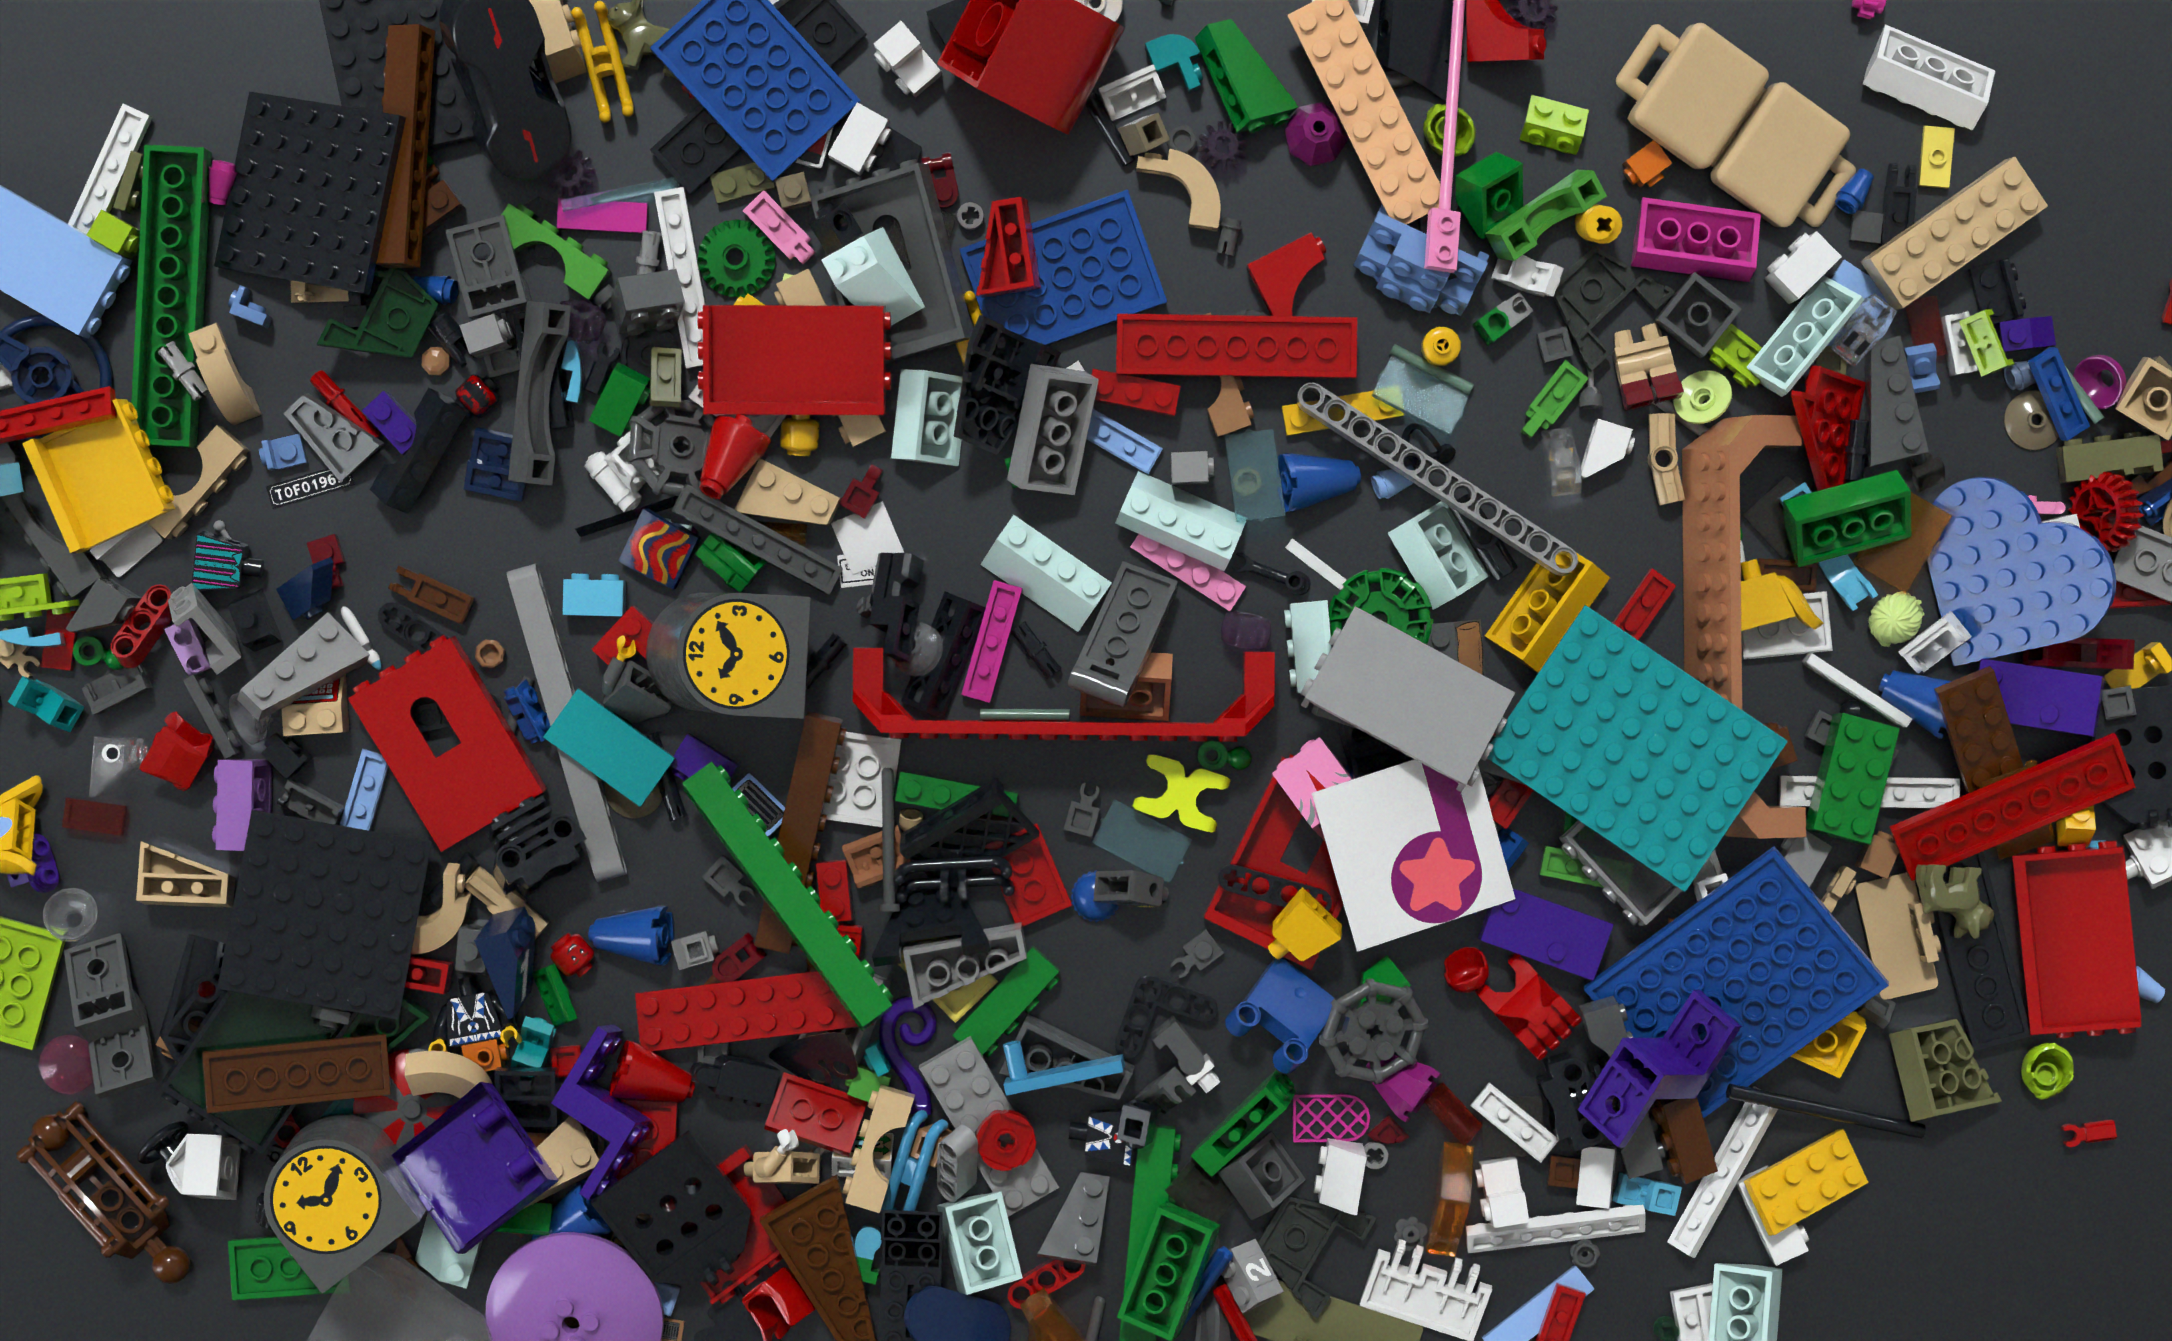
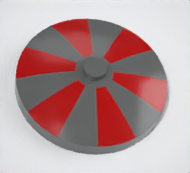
M409 1048L388 1054L391 1094L354 1098L353 1114L379 1126L398 1149L436 1121L460 1100V1098L441 1092L412 1095L405 1078L406 1054L428 1051V1049Z

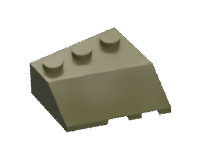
M1957 1019L1889 1034L1911 1122L2002 1102L1998 1093H1993L1987 1082L1989 1076L1985 1069H1980L1974 1059L1973 1047Z

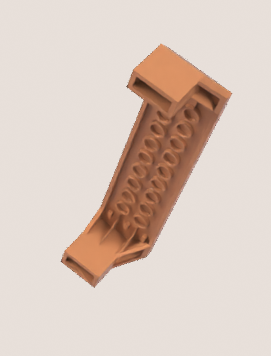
M1750 415L1724 418L1682 449V487L1685 500H1682L1684 672L1741 710L1740 474L1762 449L1802 446V433L1797 416ZM1754 791L1725 835L1727 837L1757 839L1806 837V807L1767 806Z

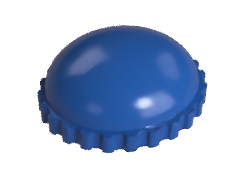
M1095 870L1094 872L1089 871L1087 874L1084 873L1082 877L1077 879V882L1074 883V888H1072L1073 894H1071V899L1073 900L1074 910L1078 912L1079 916L1081 915L1083 919H1088L1089 921L1094 920L1098 922L1099 920L1104 921L1106 918L1109 919L1111 915L1115 914L1119 906L1093 901L1097 871Z

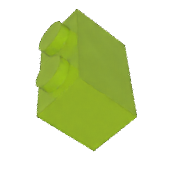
M100 210L86 236L127 258L132 259L134 255H139L140 230L117 216Z

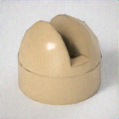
M907 808L900 811L899 826L904 832L923 821V813L917 809Z

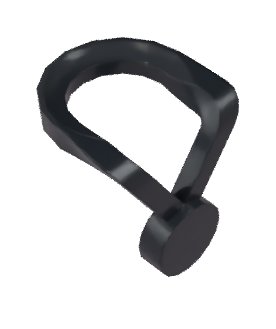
M1411 423L1403 431L1401 438L1409 443L1413 431L1416 429L1420 430L1437 450L1428 456L1438 459L1441 463L1450 462L1456 454V450L1452 445L1444 444L1441 446L1432 433L1420 423ZM1407 457L1414 465H1420L1416 457Z

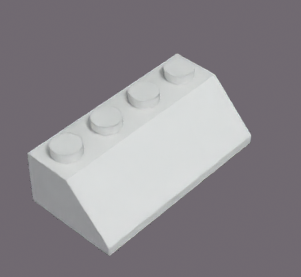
M1885 24L1867 66L1863 85L1868 86L1873 91L1892 96L1902 103L1911 104L1923 109L1930 115H1937L1947 119L1956 126L1973 130L1988 105L1995 70Z

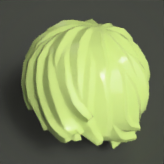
M1906 591L1896 592L1893 595L1886 594L1887 596L1878 600L1871 610V615L1868 618V627L1881 646L1889 647L1891 643H1903L1915 638L1921 627L1922 616H1924L1923 608L1920 606L1922 602L1921 600H1916L1915 596H1911Z

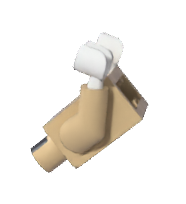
M783 1129L777 1134L780 1146H775L771 1152H755L753 1159L746 1160L744 1164L746 1177H753L754 1183L819 1184L821 1155L830 1151L820 1147L815 1151L811 1149L808 1153L790 1151L798 1147L799 1141L794 1130L788 1133L787 1129Z

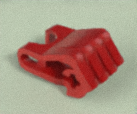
M1513 953L1509 957L1508 963L1516 972V987L1511 992H1494L1488 985L1484 984L1475 992L1538 1060H1541L1548 1053L1545 1048L1548 1046L1552 1051L1556 1049L1561 1043L1557 1037L1560 1036L1563 1040L1569 1037L1572 1031L1568 1026L1576 1027L1582 1021V1018L1547 984L1528 962L1519 954Z

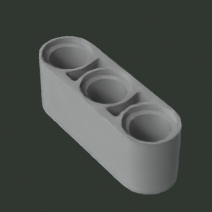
M965 1125L958 1126L938 1143L937 1188L947 1201L953 1203L977 1182L978 1140L973 1131Z

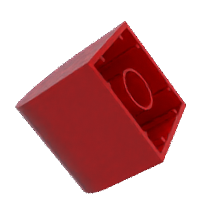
M969 0L937 64L988 95L1069 135L1125 27L1076 0Z

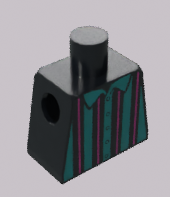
M202 531L196 534L192 583L199 591L240 589L245 586L246 576L262 577L264 560L248 558L249 545Z

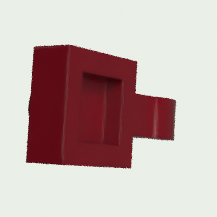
M871 464L862 482L853 478L839 504L866 519L880 494L873 487L883 470Z
M337 534L308 542L307 547L313 564L329 557L333 560L332 589L343 586L338 565L346 562Z

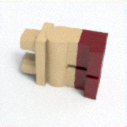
M1657 323L1641 327L1644 340L1642 342L1633 343L1630 330H1623L1614 334L1615 348L1612 357L1615 363L1625 411L1649 406L1653 400L1657 404L1678 399L1684 393L1681 380L1679 381L1668 338L1667 336H1662Z

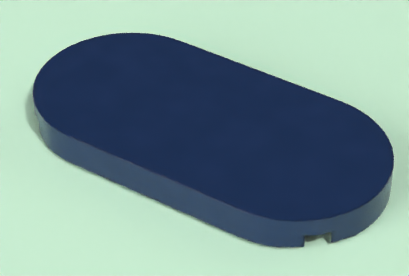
M927 1286L922 1288L924 1290L915 1293L905 1308V1327L908 1328L911 1334L910 1337L914 1341H1008L1010 1337V1320L1006 1311L1000 1305L943 1287Z

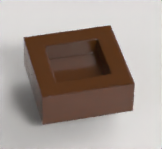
M1550 1154L1547 1185L1578 1189L1581 1159Z

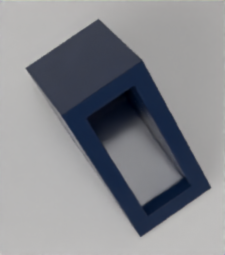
M331 557L308 566L276 589L293 620L303 616L309 620L323 612L321 607L331 600L333 560Z

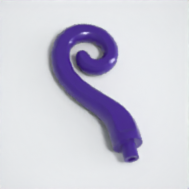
M903 997L892 1003V1009L882 1016L879 1027L880 1044L887 1061L904 1083L907 1092L915 1094L910 1114L913 1115L919 1110H925L928 1115H931L932 1105L929 1089L921 1075L899 1050L895 1040V1026L898 1018L903 1014L909 1012L918 1014L924 1023V1028L920 1033H913L908 1023L901 1024L899 1028L902 1041L910 1046L918 1047L932 1039L936 1031V1016L928 1003H924V1005L914 1009L912 997ZM925 1121L922 1122L919 1127H924Z

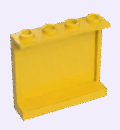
M128 399L112 400L116 408L117 418L56 431L43 438H32L22 443L70 553H83L175 509L172 502L174 501V495L169 486L163 482L160 475L162 473L161 465L152 456L148 447L150 446L149 438L140 429L136 420L138 418L137 410L131 402H128Z

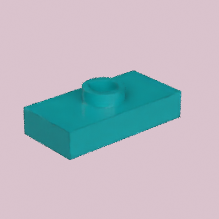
M879 1039L868 1044L865 1048L866 1054L864 1059L871 1071L875 1070L878 1077L889 1072L891 1065L883 1053Z

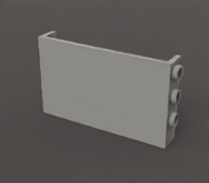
M1355 606L1343 629L1341 630L1336 627L1328 643L1333 645L1329 654L1322 653L1314 668L1319 671L1315 680L1308 678L1300 694L1305 696L1301 706L1307 708L1310 702L1458 782L1456 790L1462 792L1466 784L1472 787L1480 770L1476 769L1479 760L1486 761L1494 746L1489 743L1494 733L1499 735L1507 722L1503 715L1515 692Z

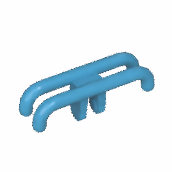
M919 1110L909 1119L904 1129L890 1175L882 1210H897L894 1208L901 1182L910 1186L903 1210H916L923 1184L928 1181L929 1174L927 1171L935 1144L940 1134L948 1128L946 1120H938L930 1127L924 1139L919 1159H915L909 1156L918 1127L927 1120L928 1114L925 1110Z

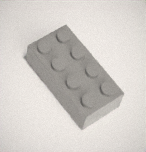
M1030 365L1007 477L1009 482L1020 489L1075 495L1099 381L1098 378L1080 370Z

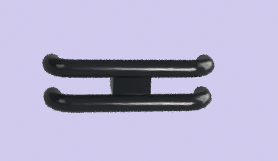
M1000 856L914 860L900 865L893 875L894 883L901 885L896 892V900L899 903H904L907 900L908 894L917 890L940 889L941 902L949 901L950 888H958L960 900H967L968 887L1000 886L1003 888V893L1006 896H1012L1015 892L1013 881L1010 879L1013 873L1011 863ZM998 868L1001 870V874L967 875V869ZM941 871L940 877L917 878L904 882L905 877L910 873Z

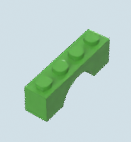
M1577 169L1487 231L1485 235L1498 259L1515 261L1538 245L1537 239L1549 227L1567 217L1587 211L1607 197L1593 170Z
M509 203L501 215H504L506 218L514 250L520 252L526 247L537 244L547 245L556 249L562 256L565 264L564 284L592 302V299L599 293L611 275V272L606 268L608 262L595 253L590 258L581 252L584 247L571 237H568L565 241L556 235L559 229L546 220L540 224L532 219L534 212L519 203L517 207H514Z

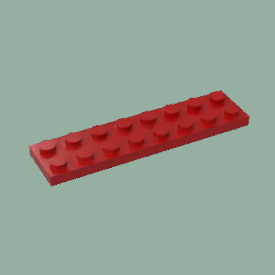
M1117 314L1116 374L1356 378L1358 317Z
M2112 733L1894 824L1889 828L1910 880L1913 881L1916 879L1917 865H1946L1947 867L2136 788L2119 739L2115 733Z
M818 971L635 993L640 1045L652 1052L858 1027Z

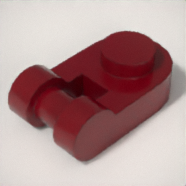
M943 153L942 157L930 159V156L921 158L922 163L929 165L940 208L952 207L958 200L959 190L951 153ZM945 168L946 177L935 179L933 171Z
M748 932L715 958L712 964V972L719 981L732 982L767 956L762 948L759 950L754 946L752 941L754 938ZM742 948L750 957L744 962L736 954Z

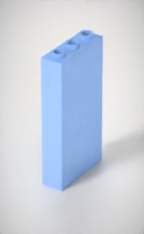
M0 185V290L73 333L89 339L91 335L98 331L101 325L100 318L105 309H108L113 304L116 298L115 291L120 282H124L129 276L131 270L129 266L132 260L112 251L86 236L87 234Z

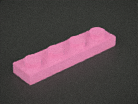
M1138 534L1130 548L1229 612L1246 588L1245 585L1220 569Z

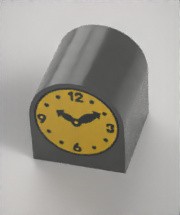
M694 593L675 600L659 614L648 635L646 659L652 680L667 699L688 710L734 716L804 719L810 597L751 593Z
M350 1114L324 1116L304 1126L293 1137L271 1170L264 1191V1209L271 1229L322 1294L420 1222L426 1210L391 1156L398 1148L390 1137L373 1122Z

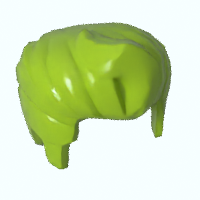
M1446 104L1433 105L1427 111V117L1423 123V133L1429 146L1440 156L1443 154ZM1458 107L1454 157L1466 154L1471 149L1476 138V129L1471 117L1460 107Z
M2043 1043L2033 1047L2027 1052L2022 1061V1080L2035 1095V1098L2041 1100L2063 1092L2074 1077L2072 1056L2065 1048L2056 1043Z

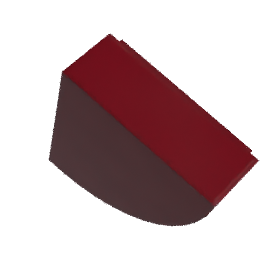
M1390 1114L1367 1133L1373 1140L1384 1144L1400 1143L1409 1138V1135Z

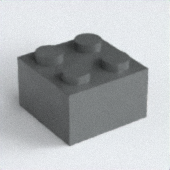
M677 269L617 279L610 302L618 334L627 333L633 336L641 334L645 330L657 329L658 331H665L677 325L685 303Z
M1694 272L1689 275L1653 323H1657L1662 330L1700 359L1708 353L1742 309Z

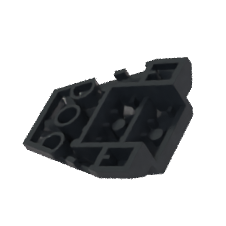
M979 315L967 346L954 437L998 455L1018 426L1016 418L1022 409L1030 365L1056 367L1061 352L1042 343L1025 338L1004 328V325Z

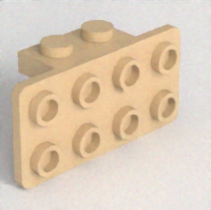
M1907 872L1889 876L1888 879L1879 878L1858 883L1855 886V893L1870 958L1873 964L1889 981V986L1879 992L1880 997L1887 1000L1935 989L1938 986V979L1934 962L1939 961L1938 953L1941 952V945L1938 936L1933 935L1931 924L1935 922L1933 911L1929 914L1923 913V905L1918 897L1915 880L1911 881Z

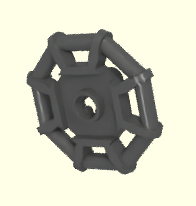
M681 399L680 408L650 406L638 416H632L629 421L631 434L629 455L626 457L627 462L634 466L653 489L652 493L656 495L658 493L680 495L684 485L666 482L669 475L686 478L688 485L701 491L699 488L701 482H698L695 474L703 468L710 435L707 431L705 433L700 428L699 420L702 418L711 429L716 417L713 414H703V407L694 401ZM675 411L688 412L694 414L692 418L677 416L675 415ZM660 413H663L666 420L662 424L655 426L650 422ZM643 432L651 435L650 449L641 450ZM678 440L683 441V446L688 447V451L685 450L683 453H679L673 445ZM651 458L654 466L662 471L659 478L645 460Z
M1371 978L1366 979L1364 984L1339 999L1334 998L1331 1001L1332 1007L1323 1034L1319 1036V1044L1324 1046L1336 1068L1335 1073L1341 1078L1348 1076L1372 1081L1375 1085L1382 1084L1384 1079L1410 1064L1414 1065L1417 1062L1416 1055L1425 1029L1429 1027V1020L1424 1018L1412 995L1413 990L1411 988L1380 983ZM1378 994L1392 997V999L1388 1003L1376 1000V996ZM1366 997V1001L1362 1002L1363 1006L1358 1009L1356 1007L1349 1008L1352 1004ZM1404 1005L1411 1018L1403 1020L1397 1010ZM1343 1014L1346 1016L1342 1030L1337 1031L1341 1016ZM1374 1025H1378L1380 1031L1377 1035L1370 1037L1367 1030L1373 1029ZM1405 1030H1412L1405 1049L1400 1045ZM1345 1041L1349 1052L1342 1056L1336 1045ZM1395 1052L1399 1055L1398 1058L1381 1067V1060L1390 1059ZM1357 1059L1370 1061L1371 1069L1354 1066L1353 1064Z

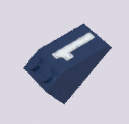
M525 906L493 914L474 940L508 1019L516 1015L532 991L536 927L533 918L528 915Z

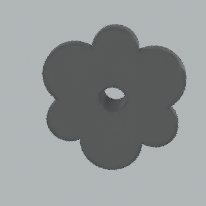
M1414 1216L1409 1217L1408 1220L1399 1219L1395 1224L1397 1232L1394 1234V1239L1397 1242L1399 1239L1406 1241L1405 1250L1411 1251L1415 1245L1422 1246L1424 1244L1423 1237L1428 1232L1427 1226L1424 1223H1418V1219ZM1410 1231L1413 1232V1235H1412V1236H1409V1235H1408V1233H1409Z

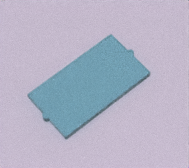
M1391 355L1384 371H1381L1378 375L1379 381L1372 393V397L1450 436L1457 421L1463 417L1461 412L1469 395Z
M1247 429L1244 433L1224 435L1236 522L1251 520L1263 522L1267 518L1286 516L1273 429L1260 431Z
M1114 799L1105 818L1100 819L1101 826L1092 843L1153 875L1163 877L1165 881L1170 883L1179 864L1184 863L1182 858L1192 839Z

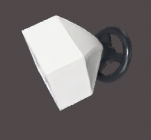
M175 1121L156 1132L140 1149L138 1161L141 1164H150L161 1159L166 1165L173 1185L181 1194L201 1199L236 1200L241 1147L237 1144L240 1140L231 1137L225 1138L222 1135L187 1134L188 1124L185 1121Z

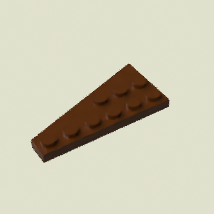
M838 1174L763 1215L760 1217V1223L835 1340L877 1341Z

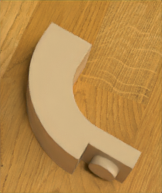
M1169 149L1168 160H1162V155L1156 153H1145L1144 157L1138 156L1136 172L1172 177L1186 188L1191 200L1188 227L1218 231L1221 211L1219 192L1214 179L1199 161L1186 153L1174 149Z
M214 323L189 333L188 335L197 356L195 360L216 405L228 422L232 425H237L262 415L252 387L243 381L232 360L219 324Z
M448 863L443 873L442 907L433 914L418 916L411 955L427 953L443 946L454 937L459 927H461L470 907L472 893L464 892L465 875L460 874V864Z
M421 1051L406 1054L405 1078L413 1096L441 1092L461 1099L479 1082L492 1084L485 1070L464 1056L444 1051Z

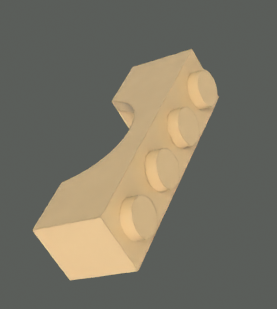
M216 425L197 447L203 464L202 474L198 483L190 491L174 496V501H172L175 507L174 510L147 522L165 539L180 537L189 525L186 522L192 515L198 516L207 507V498L213 492L217 494L224 488L228 482L226 477L232 470H239L248 458L245 455L250 450L224 427Z
M880 1085L879 1091L872 1090L868 1108L873 1109L870 1120L864 1119L859 1136L864 1137V1142L861 1149L855 1147L850 1164L856 1166L853 1178L847 1176L842 1194L847 1195L845 1203L880 1213L889 1179L876 1166L874 1147L879 1138L886 1132L895 1128L906 1127L915 1094L885 1085Z

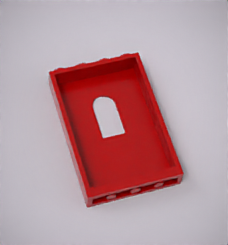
M445 635L429 643L432 649L424 654H421L419 650L403 658L406 663L398 669L391 665L378 673L381 679L373 684L366 680L352 688L355 694L348 698L441 852L492 823V820L505 811L509 813L519 807V804L531 796L536 797L547 789L455 635L449 639ZM421 697H428L436 701L461 742L438 757H435L411 716L412 704Z
M1290 754L1288 758H1293L1294 755ZM1281 756L1278 764L1286 758ZM1272 774L1229 864H1236L1327 891L1332 899V906L1328 912L1337 919L1344 904L1326 842L1322 841L1307 874L1280 861L1303 815ZM1231 870L1230 874L1225 873L1223 878L1228 881V886H1232L1233 882L1244 884L1241 890L1247 891V881L1251 874L1245 873L1246 877L1244 879L1236 875V870ZM1263 877L1256 878L1252 883V889L1256 894H1264L1269 889V883ZM1219 884L1203 917L1268 949V945L1276 939L1272 934L1273 921L1285 907L1229 892ZM1285 886L1281 891V898L1285 902H1290L1298 891L1294 886ZM1318 894L1315 899L1322 906H1325L1326 901L1322 899V894ZM1290 951L1283 957L1312 970L1320 952L1304 961H1299Z

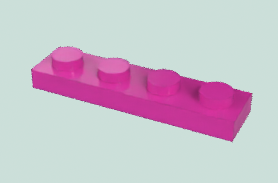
M997 580L993 581L961 695L988 703L991 702L1023 588Z

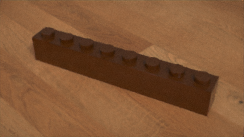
M420 24L388 25V36L385 41L387 53L386 65L384 67L383 113L406 117L376 265L386 268H420L435 30Z
M808 711L805 717L778 842L785 850L783 858L788 864L794 862L803 875L801 882L806 889L812 886L814 872L809 871L811 861H817L821 847L820 843H816L818 831L824 832L827 815L822 814L824 803L830 804L834 786L829 785L831 774H837L840 757L835 756L837 746H843L847 728L842 727L843 719ZM764 900L754 946L789 954L792 946L798 947V944Z

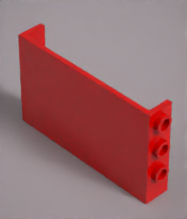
M703 305V311H698V329H703V341L698 342V359L703 360V372H698V389L703 390V414H886V390H891V372H886V360H891V342H886V330H891V312H886V306Z
M2116 840L2098 842L2099 847L2086 848V843L2068 844V850L2056 851L2055 846L2037 847V852L2014 854L2012 856L2031 1035L2056 1033V1038H2069L2075 1036L2074 1032L2087 1031V1036L2104 1035L2105 1030L2117 1029L2118 1034L2136 1032V1027L2142 1026L2124 845L2117 846Z

